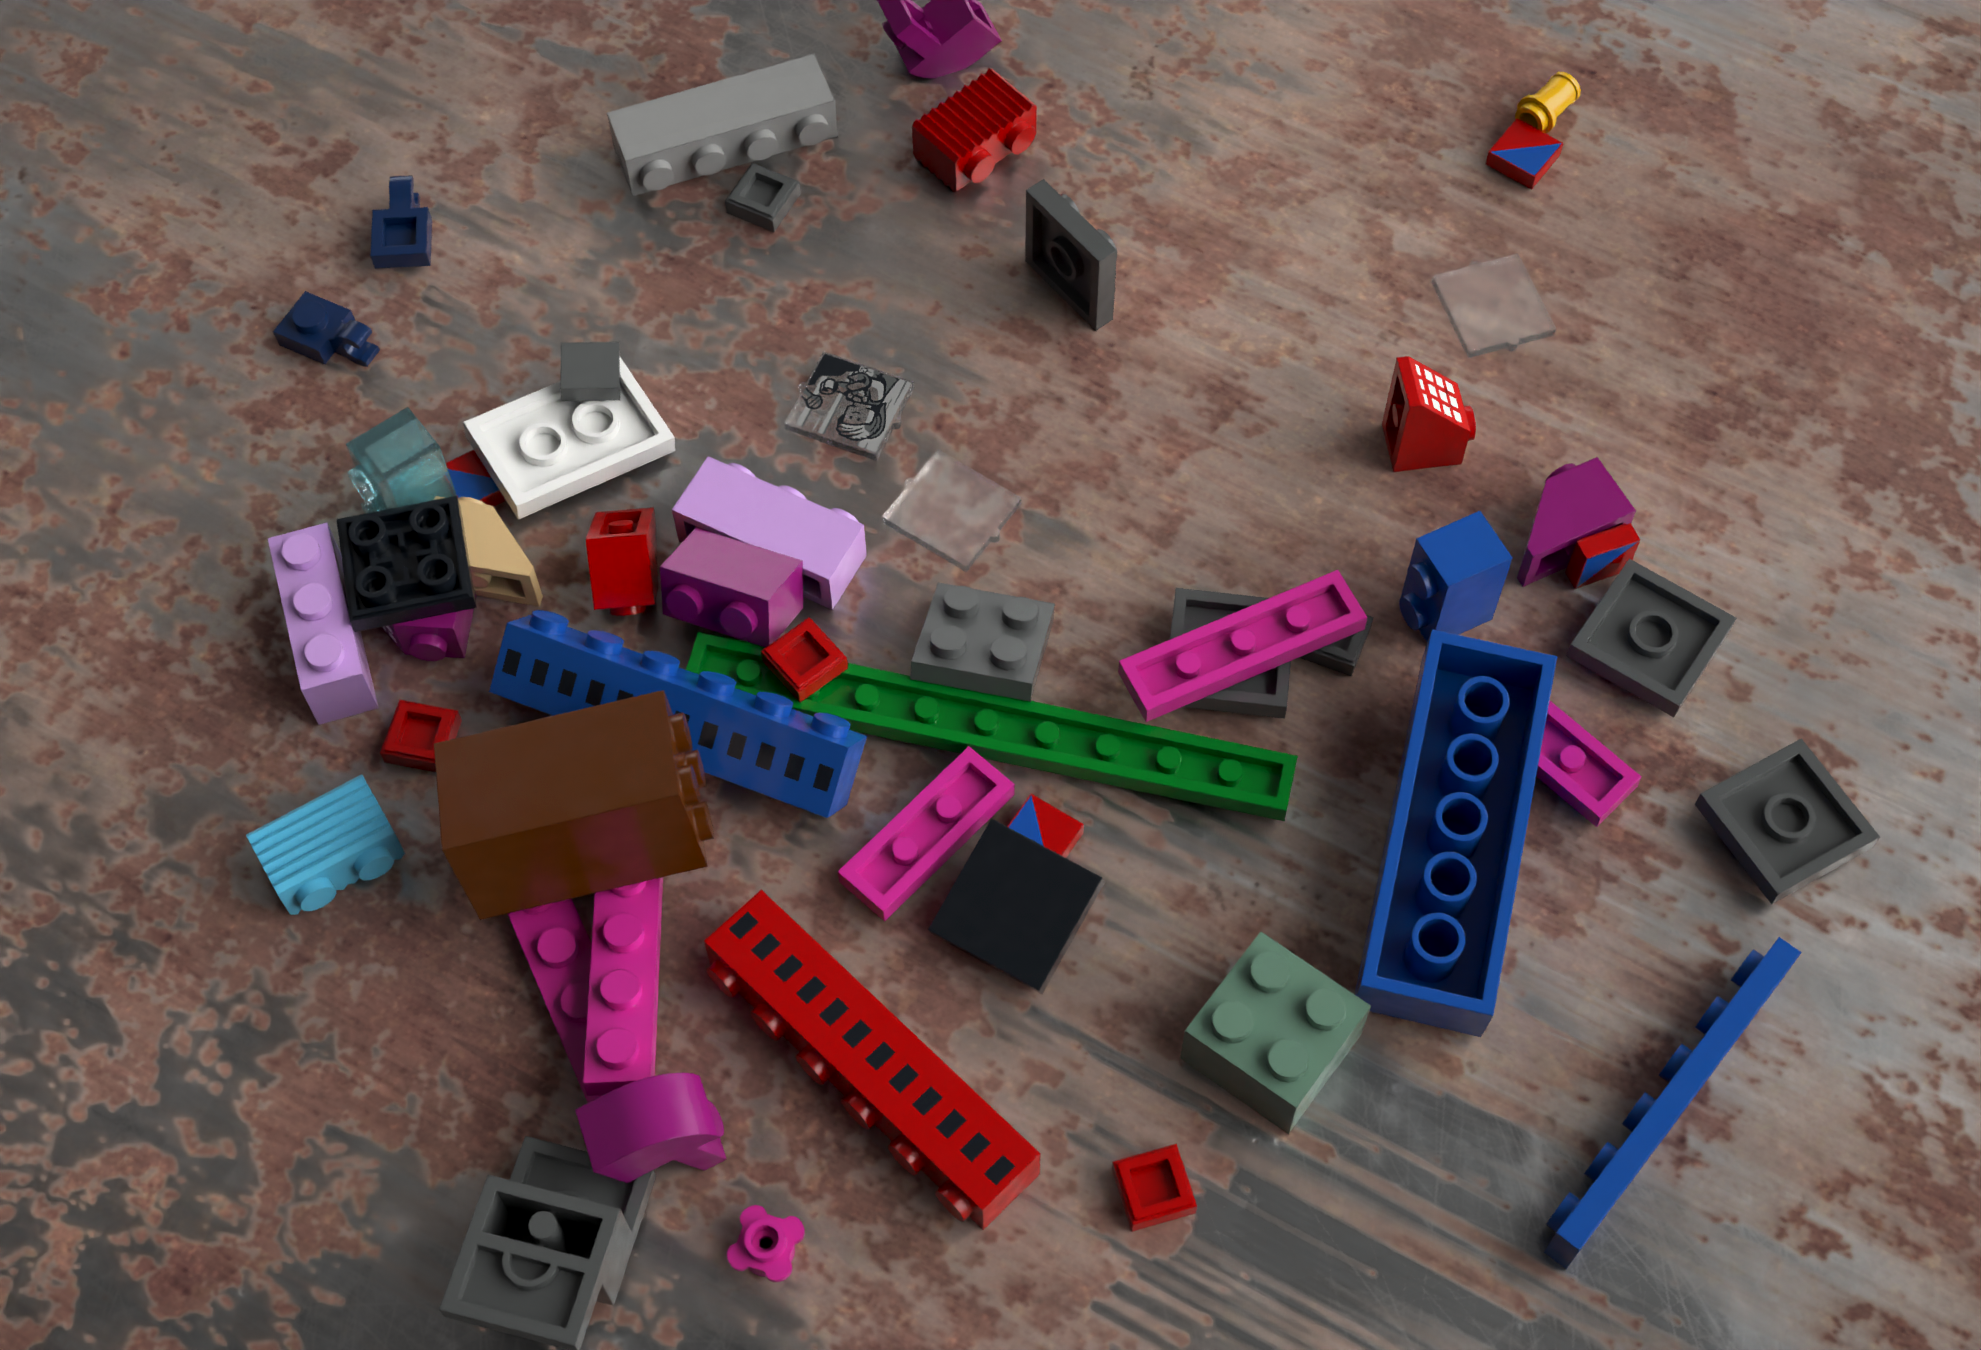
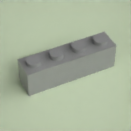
M815 54L607 113L614 150L632 196L661 190L667 186L700 176L713 175L724 169L755 160H764L772 155L807 145H815L838 136L835 99Z

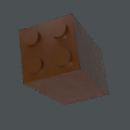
M664 690L434 743L442 851L480 920L708 867L704 841L714 839V829L706 801L700 802L699 788L706 787L704 768L699 751H692V740L685 714L682 712L673 715Z

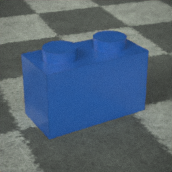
M1481 511L1416 538L1399 606L1407 625L1412 630L1419 629L1426 642H1428L1432 629L1459 635L1493 619L1513 557Z

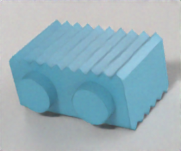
M362 774L246 834L273 888L290 915L298 914L301 909L303 911H314L324 907L334 899L336 890H344L348 884H355L359 878L361 880H372L382 876L392 868L394 860H399L405 855L394 830Z

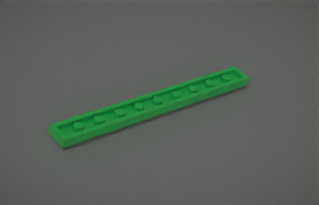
M701 632L697 634L686 670L699 675L702 671H711L729 676L736 681L735 688L753 695H757L758 692H770L784 696L793 702L792 709L814 716L815 713H828L839 716L850 722L849 730L960 754L969 746L981 757L988 760L1285 821L1298 758L1297 755L1050 704L911 680L909 675L848 663L847 670L800 703L762 662L761 651L765 647Z

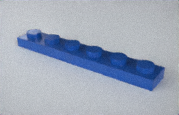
M1778 937L1765 956L1754 949L1751 951L1730 980L1740 987L1730 1003L1717 996L1695 1026L1705 1036L1693 1051L1684 1044H1681L1660 1072L1659 1076L1669 1083L1660 1096L1654 1099L1645 1092L1622 1123L1632 1133L1620 1149L1607 1142L1584 1174L1593 1180L1594 1183L1580 1200L1569 1192L1550 1217L1546 1225L1555 1231L1556 1234L1545 1249V1254L1565 1269L1568 1268L1802 952Z

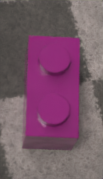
M695 528L660 566L663 615L765 648L780 637L803 609V560L706 530Z

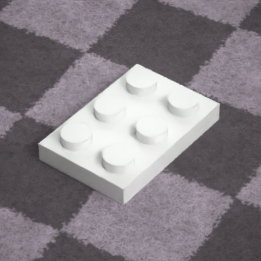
M621 357L620 400L562 401L560 382H557L463 422L467 440L518 520L675 451L674 435Z

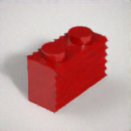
M988 68L987 72L980 74L977 80L972 79L969 86L964 85L962 90L956 91L953 97L948 96L945 103L940 102L937 108H931L930 112L923 114L920 120L915 119L912 124L913 155L917 161H921L924 167H928L931 173H935L938 180L942 179L945 186H949L952 192H957L971 181L973 183H980L991 174L997 162L1011 152L1015 155L1020 154L1031 145L1036 135L1037 106L995 70Z

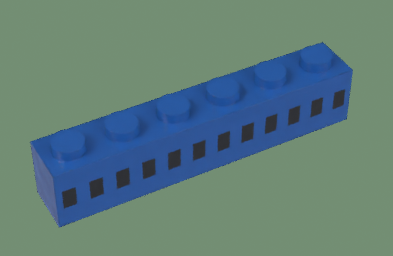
M535 610L531 615L507 622L489 692L554 716L664 690L673 715L682 712L685 714L692 740V751H699L705 773L825 818H829L847 805L867 739L866 735L849 730L851 724L847 720L828 713H815L814 716L794 710L792 709L793 702L790 699L775 693L758 692L757 695L742 691L735 688L736 681L720 673L702 671L699 675L680 668V661L666 653L644 651L641 654L623 647L624 640L608 632L591 630L588 633H584L567 627L569 620L553 612Z

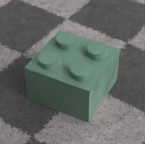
M1260 931L1186 1028L1180 1059L1289 1134L1361 1036L1371 1005Z

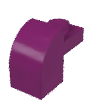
M877 0L886 17V20L882 23L883 29L894 42L909 73L917 77L938 78L966 69L1002 41L982 3L978 0H931L922 8L912 0Z
M668 1073L644 1078L612 1090L575 1109L594 1173L628 1183L672 1160L704 1171L727 1160L720 1139L724 1134L723 1121L716 1107L707 1099L700 1075Z

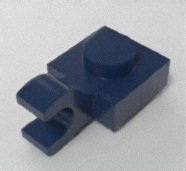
M412 175L390 177L389 209L372 210L370 257L375 269L431 266L432 217L428 207H420L419 193H413L414 179Z
M306 291L273 331L280 346L324 365L334 353H337L358 365L367 367L380 351L377 345L366 341L372 334L371 328L356 321L350 309Z

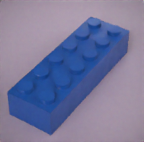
M1431 630L1421 660L1354 994L1371 1005L1370 1012L1477 1037L1482 1036L1493 1018L1557 656Z

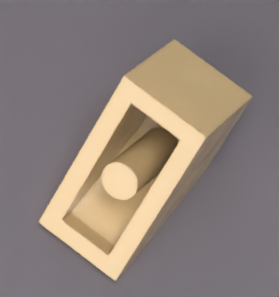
M435 496L434 500L442 499L445 497ZM458 498L462 511L476 596L540 607L543 595L534 567L494 507L486 505L475 498Z

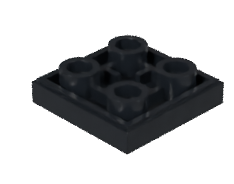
M457 496L336 519L349 619L354 632L477 608L462 511Z
M991 818L928 930L931 934L1036 992L1043 994L1105 881L1097 874Z

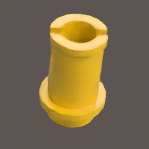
M1566 72L1555 73L1549 79V82L1534 95H1527L1520 100L1517 105L1515 120L1518 118L1544 133L1550 132L1556 124V118L1580 97L1581 90L1578 82Z

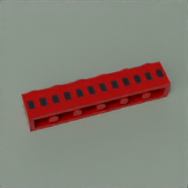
M762 889L704 940L710 966L706 971L719 989L730 998L739 993L754 1007L750 1013L757 1025L774 1041H778L784 1036L799 1051L795 1056L796 1060L815 1082L823 1085L829 1080L845 1096L841 1103L859 1125L866 1130L875 1125L892 1141L888 1145V1149L898 1163L912 1175H916L922 1170L939 1187L935 1191L938 1200L956 1219L964 1222L970 1217L984 1230L1040 1175V1152Z

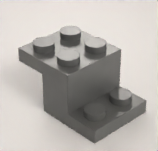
M525 1136L510 1179L487 1175L439 1311L446 1318L567 1350H580L596 1301L614 1306L656 1179L654 1170L628 1183L594 1173L587 1151Z

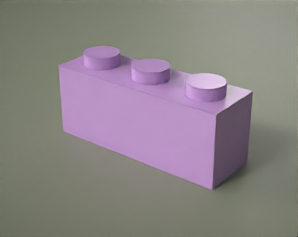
M709 456L672 509L679 542H683L695 528H699L803 560V597L831 610L834 609L867 556L864 524L859 523L850 513L839 508L827 509L807 500L802 493L792 487L785 485L777 487L755 477L751 471L736 463H729L727 465Z
M328 523L267 538L300 688L318 725L378 709L361 631L354 632L349 619L341 553Z

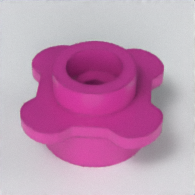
M759 1205L746 1208L740 1215L742 1229L738 1240L727 1250L729 1264L737 1271L748 1269L758 1276L767 1277L772 1282H781L787 1279L793 1269L791 1262L795 1255V1244L801 1242L805 1236L803 1223L795 1216H788L782 1219L769 1215ZM763 1238H770L773 1241L769 1249H762L760 1247V1241Z

